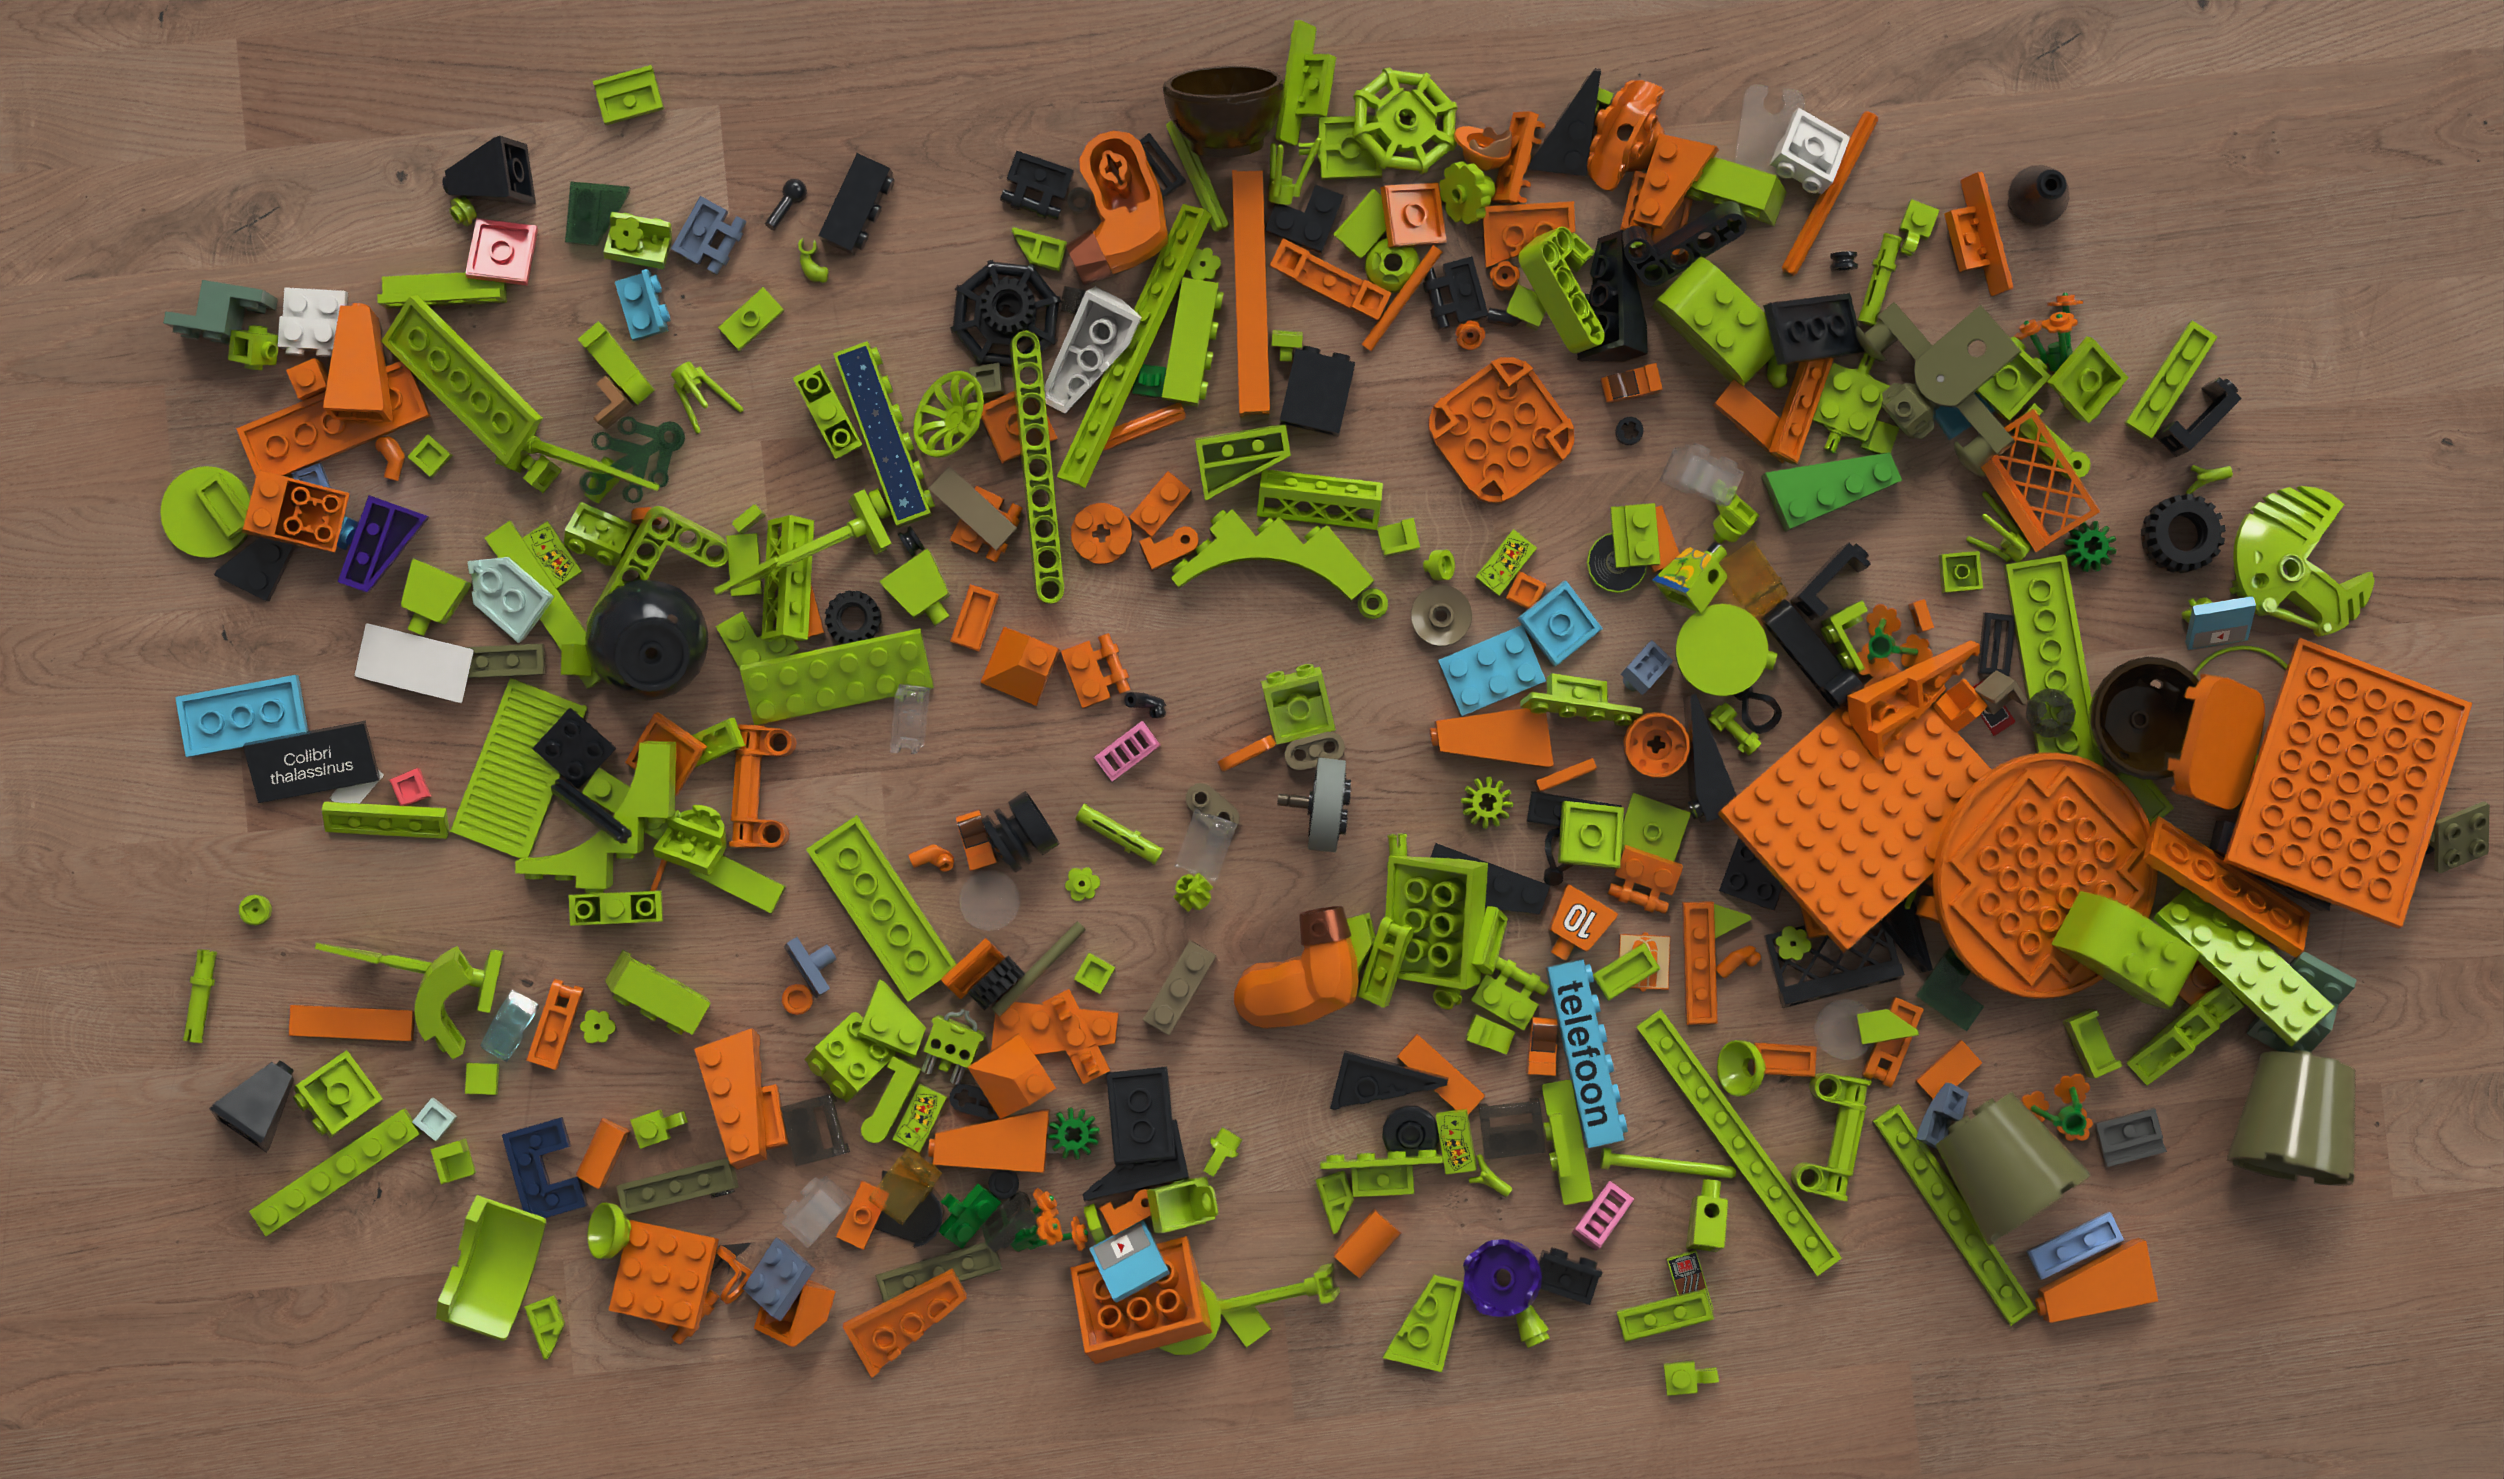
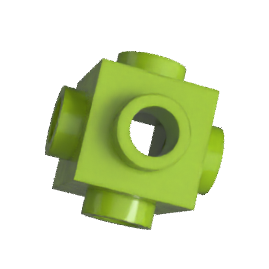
M249 325L248 330H231L228 360L244 363V368L252 370H263V365H276L278 335L268 333V327Z

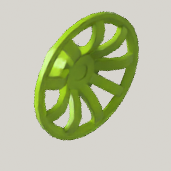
M953 371L938 378L925 392L916 410L913 430L917 446L923 453L936 458L947 457L962 448L976 433L980 425L984 403L982 387L977 378L968 372ZM964 379L970 383L964 387L960 397L958 385L960 380ZM951 381L950 391L953 402L942 389V385ZM975 389L977 402L968 404V396ZM934 393L946 408L945 411L927 405ZM924 413L941 418V421H933L922 425ZM939 430L930 437L926 444L923 435L929 431ZM954 435L962 438L954 446L952 445ZM944 437L945 450H934L936 443Z

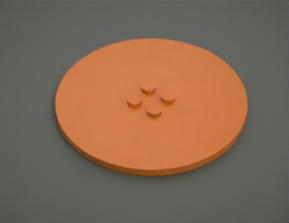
M2042 752L2027 754L2000 764L1977 780L1962 796L1945 824L1937 847L1933 873L1934 901L1941 928L1949 945L1962 963L1978 978L2004 992L2036 999L2067 996L2080 992L2102 980L2103 977L2051 945L2080 891L2115 900L2149 919L2155 900L2158 870L2153 869L2148 863L2143 861L2151 826L2142 806L2126 784L2115 774L2091 760L2069 754Z

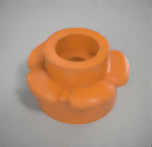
M1508 261L1499 262L1498 266H1494L1490 272L1493 286L1500 291L1504 289L1508 291L1513 290L1518 285L1517 280L1520 278L1519 269ZM1507 274L1508 278L1503 279L1502 275Z
M1473 320L1460 324L1455 331L1457 344L1468 350L1478 348L1485 338L1484 328L1480 327L1479 323ZM1469 332L1473 333L1472 337H1468L1467 334Z

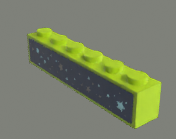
M866 341L833 353L896 526L900 528L933 516L930 508L935 507V503L930 490H923L920 479L925 478L920 462H913L910 451L914 450V445L909 433L903 434L899 422L904 421L899 405H892L889 394L894 391L888 375L882 377L878 365L883 364L878 348H871L869 342Z

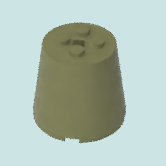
M2294 1050V1053H2262L2228 1152L2227 1161L2233 1162V1165L2251 1172L2297 1182V1176L2314 1178V1184L2352 1185L2355 1178V1069L2340 1063L2337 1059L2313 1056V1053L2302 1050Z
M2013 1092L1997 1102L1991 1098L1973 1110L1974 1118L1970 1119L1967 1115L1947 1128L1951 1134L1936 1144L1988 1246L2061 1198L2063 1193L2071 1188H2075L2091 1176L2089 1171Z

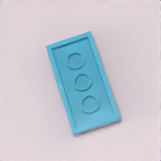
M299 675L175 697L186 757L243 748V745L248 742L308 731Z

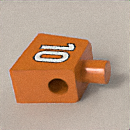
M1566 884L1548 928L1549 931L1559 936L1550 952L1564 961H1567L1575 946L1588 952L1617 918L1618 913L1570 884Z

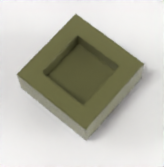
M999 363L969 368L970 374L977 378L981 384L983 399L1004 395L1002 367ZM974 389L971 392V395L974 400H977V395Z

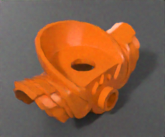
M1630 80L1616 93L1611 106L1598 112L1594 125L1598 127L1597 134L1590 146L1587 171L1589 177L1600 188L1614 191L1626 171L1643 170L1649 167L1659 133L1665 135V131L1658 120V115H1656V110L1662 100L1661 97L1665 92L1661 86L1648 81L1645 82L1644 80ZM1624 125H1630L1634 128L1628 141H1622L1618 138V131Z

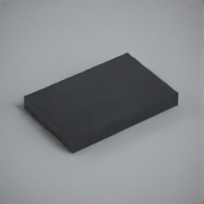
M1157 1067L1106 1073L1114 1164L1124 1165L1176 1159L1168 1068Z

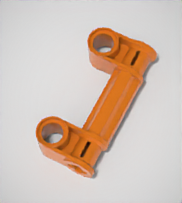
M738 724L746 746L737 749L735 752L736 759L730 819L733 822V833L729 847L780 848L789 840L788 827L780 821L758 819L762 757L789 756L796 748V738L790 731L780 728ZM783 734L787 738V746L784 750L777 751L773 744L776 736ZM771 826H777L781 834L779 840L775 843H771L767 838V830Z

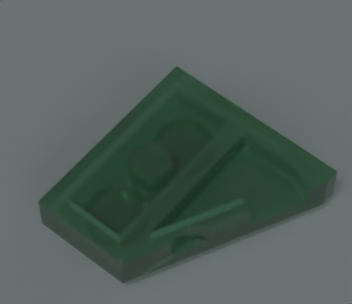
M571 181L565 242L567 244L598 246L610 227L611 212L618 213L631 192V188L629 186Z

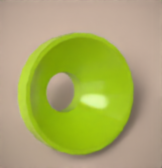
M1387 238L1382 239L1372 246L1366 256L1365 272L1367 278L1371 283L1391 293H1399L1420 264L1419 256L1413 246L1389 248ZM1396 254L1402 259V267L1398 271H1389L1385 268L1384 259L1388 255Z
M1742 1040L1730 1041L1722 1048L1717 1060V1073L1720 1083L1733 1096H1746L1754 1093L1763 1081L1766 1070L1764 1059L1754 1044ZM1750 1059L1755 1062L1756 1067L1753 1076L1748 1071Z
M601 1203L594 1209L591 1215L587 1241L591 1254L597 1259H610L614 1257L629 1242L631 1224L619 1206L611 1203Z

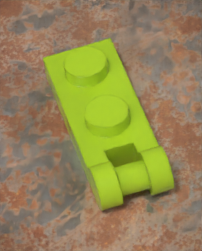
M1389 917L1382 919L1357 996L1383 1008L1389 1006L1407 946L1414 934L1413 928L1407 925L1399 926L1395 924V920ZM1390 935L1397 938L1395 945L1388 942Z

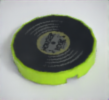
M1612 533L1605 534L1596 540L1588 552L1586 564L1589 575L1595 585L1605 591L1613 593L1629 591L1638 585L1646 574L1647 566L1615 569Z

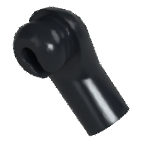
M1489 308L1487 323L1513 327L1522 321L1507 314L1506 310Z

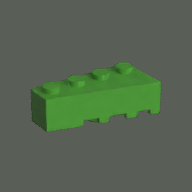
M1890 452L1766 472L1761 476L1785 532L1902 481Z

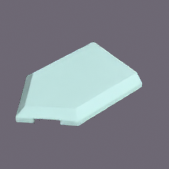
M509 557L467 561L473 584V604L516 642L520 643L523 641L553 601L554 596Z

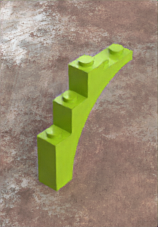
M1233 509L1228 513L1222 510L1211 519L1210 522L1213 526L1209 528V531L1216 539L1213 542L1207 539L1195 549L1198 555L1190 562L1185 558L1172 569L1174 575L1171 577L1172 582L1180 589L1192 579L1222 565L1249 560H1269L1298 566L1316 574L1338 589L1350 602L1375 581L1328 525L1322 529L1318 525L1304 536L1307 542L1303 544L1280 517L1275 521L1270 517L1258 527L1257 530L1260 534L1255 536Z
M644 741L639 743L638 762L632 784L622 805L613 816L631 830L632 836L628 838L627 843L620 844L600 830L592 838L571 850L555 855L521 858L515 861V873L525 874V879H543V875H555V880L560 881L574 880V876H576V888H585V893L587 894L604 893V889L613 886L614 853H616V858L631 859L635 858V854L644 850V817H647L648 823H665L666 818L675 815L676 742Z

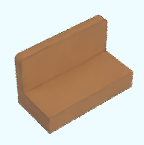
M605 375L596 384L609 398L611 403L594 416L593 419L599 425L608 429L630 411L634 405L616 383Z

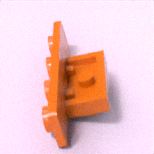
M1976 172L1961 179L1967 207L1944 213L1959 272L1983 268L1990 295L1996 296L2013 289L2012 276L2008 268L2004 246L1999 234L1996 215L1993 211L1984 173Z

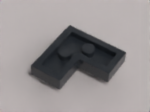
M1315 184L1305 212L1284 204L1275 203L1265 232L1322 254L1344 195Z

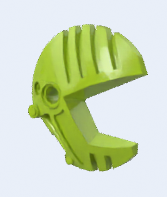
M2298 486L2296 487L2300 491L2298 492L2288 487L2278 490L2277 492L2280 495L2271 493L2263 497L2262 499L2266 502L2256 503L2251 508L2254 513L2246 514L2237 531L2233 550L2236 579L2232 581L2234 587L2229 589L2231 594L2237 593L2238 597H2253L2256 603L2255 614L2258 616L2270 615L2287 622H2294L2313 629V633L2317 637H2321L2345 628L2349 625V619L2352 621L2359 616L2360 608L2366 606L2371 596L2375 580L2372 572H2366L2338 584L2324 571L2306 560L2324 532L2345 505L2334 495L2322 489ZM2283 565L2287 569V575L2283 571ZM2287 598L2310 615L2314 622L2294 615L2293 612L2280 608L2278 605Z

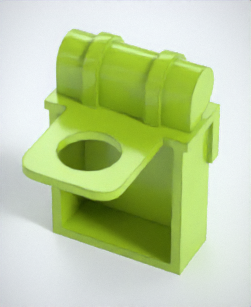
M1207 1176L1171 1182V1185L1146 1190L1154 1233H1165L1197 1224H1206V1221L1214 1220L1218 1215L1215 1192L1213 1187L1209 1185Z

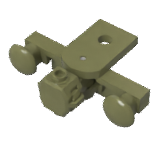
M1895 302L1878 315L1880 321L1865 334L1857 326L1855 334L1859 344L1875 360L1887 361L1882 353L1897 340L1916 360V383H1893L1882 393L1883 401L1881 406L1909 438L1924 439L1934 430L1936 410L1940 406L1957 407L1979 435L1964 448L1956 440L1954 442L1955 453L1960 462L1970 472L1977 476H1985L1986 474L1981 467L1996 454L2000 456L2015 443V440L1978 399L1974 392L2022 353L2016 344L1981 305L1934 345L1925 338ZM1974 341H1982L1986 345V351L1980 357H1973L1968 352L1970 344Z

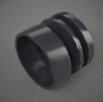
M1026 791L1008 802L1013 814L1011 817L1008 818L999 808L994 811L1000 824L996 825L989 815L981 819L990 844L1000 859L1006 862L1015 873L1022 869L1016 857L1020 854L1027 864L1032 863V857L1028 850L1031 846H1034L1040 854L1044 855L1060 845L1046 819Z

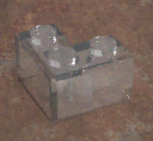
M1694 443L1693 446L1686 444L1684 447L1673 449L1659 481L1685 494L1695 493L1720 506H1729L1744 471L1736 468L1738 463L1723 456L1719 460L1709 455L1710 449Z
M827 1176L820 1180L817 1177L812 1179L800 1192L804 1196L799 1203L794 1200L783 1211L786 1218L781 1224L807 1248L819 1238L853 1201Z

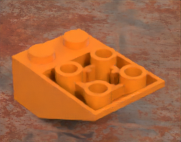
M258 470L242 533L335 553L350 493Z

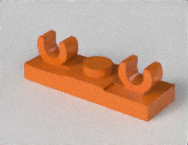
M1531 111L1513 112L1509 130L1512 132L1510 147L1512 151L1509 159L1499 168L1492 201L1498 203L1527 202V199L1521 197L1519 192L1521 187L1531 186L1529 181L1523 180V176L1530 164L1532 145L1541 144L1542 141L1534 137L1535 129H1545V124L1537 121L1539 114Z
M1070 989L1042 1002L1043 1005L1053 1006L1059 1016L1060 1021L1049 1018L1082 1083L1085 1084L1111 1071L1083 1016L1079 1018V1028H1071L1068 1032L1062 1028V1022L1073 1017L1069 1008L1079 1009Z

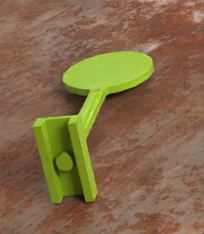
M1334 1263L1322 1265L1314 1273V1277L1306 1278L1304 1282L1224 1300H1218L1215 1292L1200 1280L1207 1303L1212 1333L1159 1348L1174 1355H1191L1205 1349L1217 1336L1222 1322L1221 1314L1302 1295H1307L1308 1297L1319 1295L1321 1304L1333 1302L1340 1294L1339 1287L1333 1288L1332 1278L1329 1276L1335 1269Z

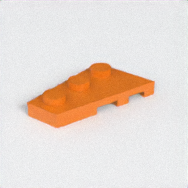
M1659 133L1632 220L1634 223L1664 230L1685 200L1684 196L1689 188L1703 174L1702 170L1705 165L1719 151L1718 147Z
M1574 201L1485 207L1486 215L1482 218L1485 268L1519 255L1520 251L1535 237L1561 226L1574 233Z

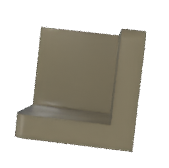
M1997 670L1975 688V691L1988 705L1986 710L1993 715L2011 700L2023 706L2028 703L2017 682Z

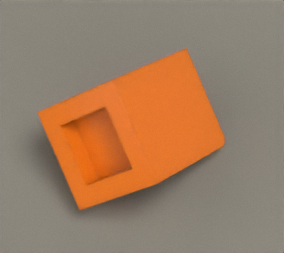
M1962 679L1944 692L1933 704V708L1955 733L1975 720L1988 706L1966 679Z

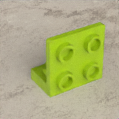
M1863 600L1851 604L1821 621L1824 627L1820 630L1824 639L1829 645L1833 643L1839 653L1835 656L1844 669L1849 668L1853 673L1861 672L1865 668L1844 630L1863 621L1861 615L1868 611Z

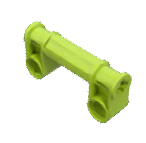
M1821 1072L1811 1078L1809 1083L1811 1094L1820 1100L1839 1104V1110L1827 1166L1807 1162L1797 1164L1791 1172L1792 1183L1797 1188L1819 1194L1823 1197L1848 1201L1846 1191L1849 1177L1853 1176L1855 1159L1867 1108L1864 1102L1867 1088L1871 1086L1872 1081L1847 1075L1844 1077ZM1824 1079H1829L1832 1083V1090L1827 1095H1822L1819 1090V1085ZM1811 1169L1814 1179L1809 1185H1803L1801 1174L1805 1170Z

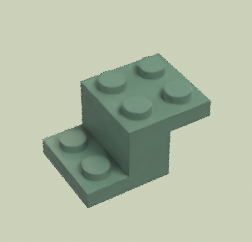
M202 280L196 316L165 311L163 323L172 327V332L181 334V337L199 340L200 335H203V338L211 339V342L229 345L231 330H242L245 308L250 312L265 314L266 309L276 310L278 298L262 289Z
M2304 951L2297 958H2294L2289 965L2335 1007L2293 1047L2257 1016L2249 1025L2247 1034L2279 1052L2294 1053V1050L2312 1052L2332 1031L2338 1005L2355 988L2357 980Z

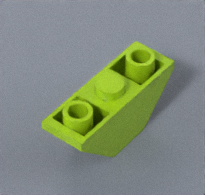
M818 364L795 376L793 380L834 458L838 459L863 446L850 417L821 365Z
M662 891L569 895L570 926L663 921Z

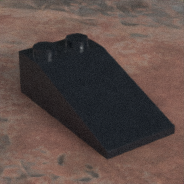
M1694 694L1684 698L1685 730L1689 736L1690 744L1687 766L1691 801L1687 802L1693 819L1697 818L1700 823L1719 818V811L1737 795L1698 697Z

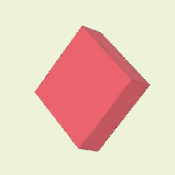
M420 768L389 780L400 806H409L431 797Z

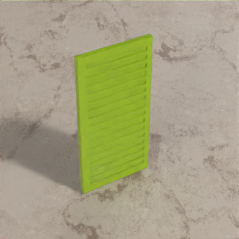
M510 678L450 832L517 858H528L554 795L551 791V786L555 784V780L561 777V774L532 748L569 708H572L578 712L579 716L584 718L587 706L577 704Z

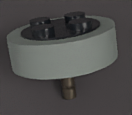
M1318 758L1313 791H1310L1309 797L1278 794L1277 806L1308 809L1307 815H1310L1308 829L1309 850L1336 852L1339 835H1346L1348 809H1343V805H1349L1351 780L1346 779L1345 760Z

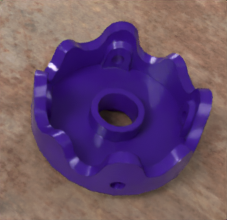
M1498 1239L1487 1241L1477 1250L1470 1253L1463 1264L1464 1291L1475 1303L1477 1311L1482 1314L1496 1317L1517 1315L1530 1307L1539 1294L1542 1280L1539 1263L1530 1249L1514 1240ZM1501 1269H1506L1511 1274V1282L1506 1287L1501 1286L1497 1282V1273Z

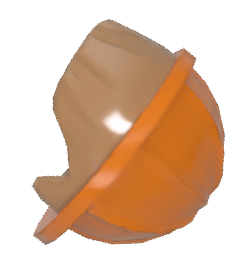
M1461 126L1454 133L1455 142L1463 148L1465 161L1468 164H1476L1478 169L1482 171L1497 169L1510 157L1512 151L1510 148L1512 132L1510 130H1506L1503 134H1498L1491 126H1487L1484 130L1472 126Z

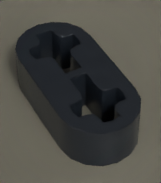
M960 1084L952 1089L949 1100L954 1109L989 1120L999 1119L996 1112L990 1114L988 1113V1107L980 1105L981 1100L989 1102L980 1087ZM963 1089L968 1090V1096L977 1099L976 1104L966 1102L964 1106L959 1105V1099L955 1098V1094L961 1093Z

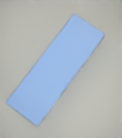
M2107 1212L2026 1252L2039 1279L2043 1280L2124 1241L2111 1212Z

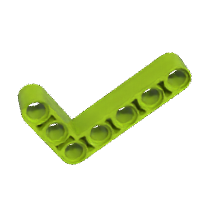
M655 506L646 513L587 619L586 625L588 626L594 609L605 596L616 588L623 586L624 583L631 582L625 581L622 578L626 571L635 570L639 573L638 577L633 581L647 580L666 545L709 567L717 568L723 566L729 558V550L725 540L720 535L666 507ZM658 517L668 519L667 525L662 529L652 526L653 521ZM685 531L695 533L694 539L689 543L679 540L680 535ZM648 543L653 546L652 552L648 555H641L637 552L638 547L642 544ZM712 545L722 547L721 553L714 557L706 554L707 549Z

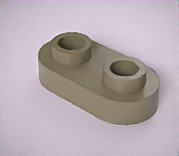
M1335 732L1320 733L1292 741L1285 750V760L1295 770L1313 768L1317 766L1318 758L1340 759L1344 753L1345 744L1342 737ZM1328 741L1333 742L1335 745V750L1332 753H1327L1323 749L1324 744ZM1298 749H1302L1306 753V757L1302 761H1297L1294 758V752Z
M1198 783L1189 788L1186 793V803L1197 816L1219 833L1226 834L1236 829L1239 824V813L1231 803L1207 784ZM1200 792L1205 793L1207 801L1204 804L1196 803V794ZM1226 812L1230 815V821L1227 824L1219 822L1218 816L1220 813Z

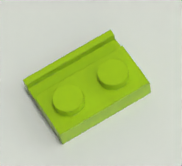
M652 65L593 81L606 126L665 109Z
M1655 503L1610 507L1615 569L1660 565Z

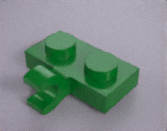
M977 1184L962 1202L948 1193L941 1203L949 1208L948 1211L951 1215L941 1225L939 1232L962 1249L1002 1202L980 1184Z

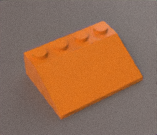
M1187 1236L1156 1244L1170 1272L1169 1275L1117 1303L1113 1300L1095 1261L1070 1267L1084 1351L1095 1364L1212 1333L1206 1299Z

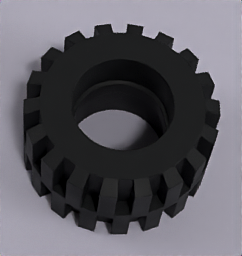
M2185 494L2170 497L2154 506L2149 511L2150 515L2146 516L2143 521L2146 524L2145 528L2141 529V536H2145V541L2142 542L2143 549L2148 548L2150 552L2147 554L2150 560L2155 559L2157 561L2156 566L2159 568L2165 567L2168 572L2172 573L2177 571L2180 573L2189 572L2211 563L2212 558L2218 556L2221 551L2218 549L2219 546L2224 545L2225 538L2221 537V534L2226 531L2225 525H2220L2219 522L2223 517L2221 513L2216 514L2214 512L2216 506L2212 502L2207 504L2204 502L2206 498ZM2177 516L2188 518L2196 526L2198 539L2196 545L2190 551L2177 549L2169 539L2168 528L2170 522Z

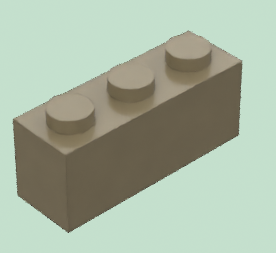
M1190 940L1143 1021L1170 1035L1216 955Z

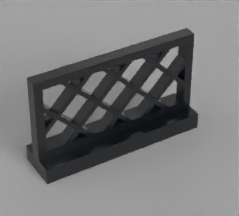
M1805 925L1795 928L1796 931L1803 929L1806 932ZM1883 926L1877 936L1866 932L1864 935L1873 940V943L1866 955L1853 947L1848 949V951L1863 959L1857 969L1850 971L1839 964L1845 952H1841L1836 962L1820 953L1828 939L1833 941L1828 935L1824 936L1825 938L1817 951L1812 948L1810 949L1809 953L1813 954L1814 957L1807 969L1790 961L1791 958L1788 960L1782 959L1776 952L1773 941L1777 937L1782 936V931L1765 935L1764 938L1778 985L1782 1008L1900 980L1905 974L1902 964L1899 963L1893 938ZM1882 932L1884 934L1885 941L1880 939ZM1878 943L1888 949L1891 961L1878 963L1868 956L1875 944ZM1817 957L1833 966L1828 976L1819 978L1809 972ZM1778 959L1784 962V965L1781 969ZM1866 961L1872 964L1871 966L1863 967ZM1787 965L1803 973L1798 984L1785 987L1782 973ZM1836 968L1843 972L1833 975ZM1806 976L1813 979L1810 981L1803 982Z

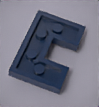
M563 1117L502 1134L523 1211L547 1218L588 1205L580 1178L573 1177L550 1184L542 1155L571 1146Z

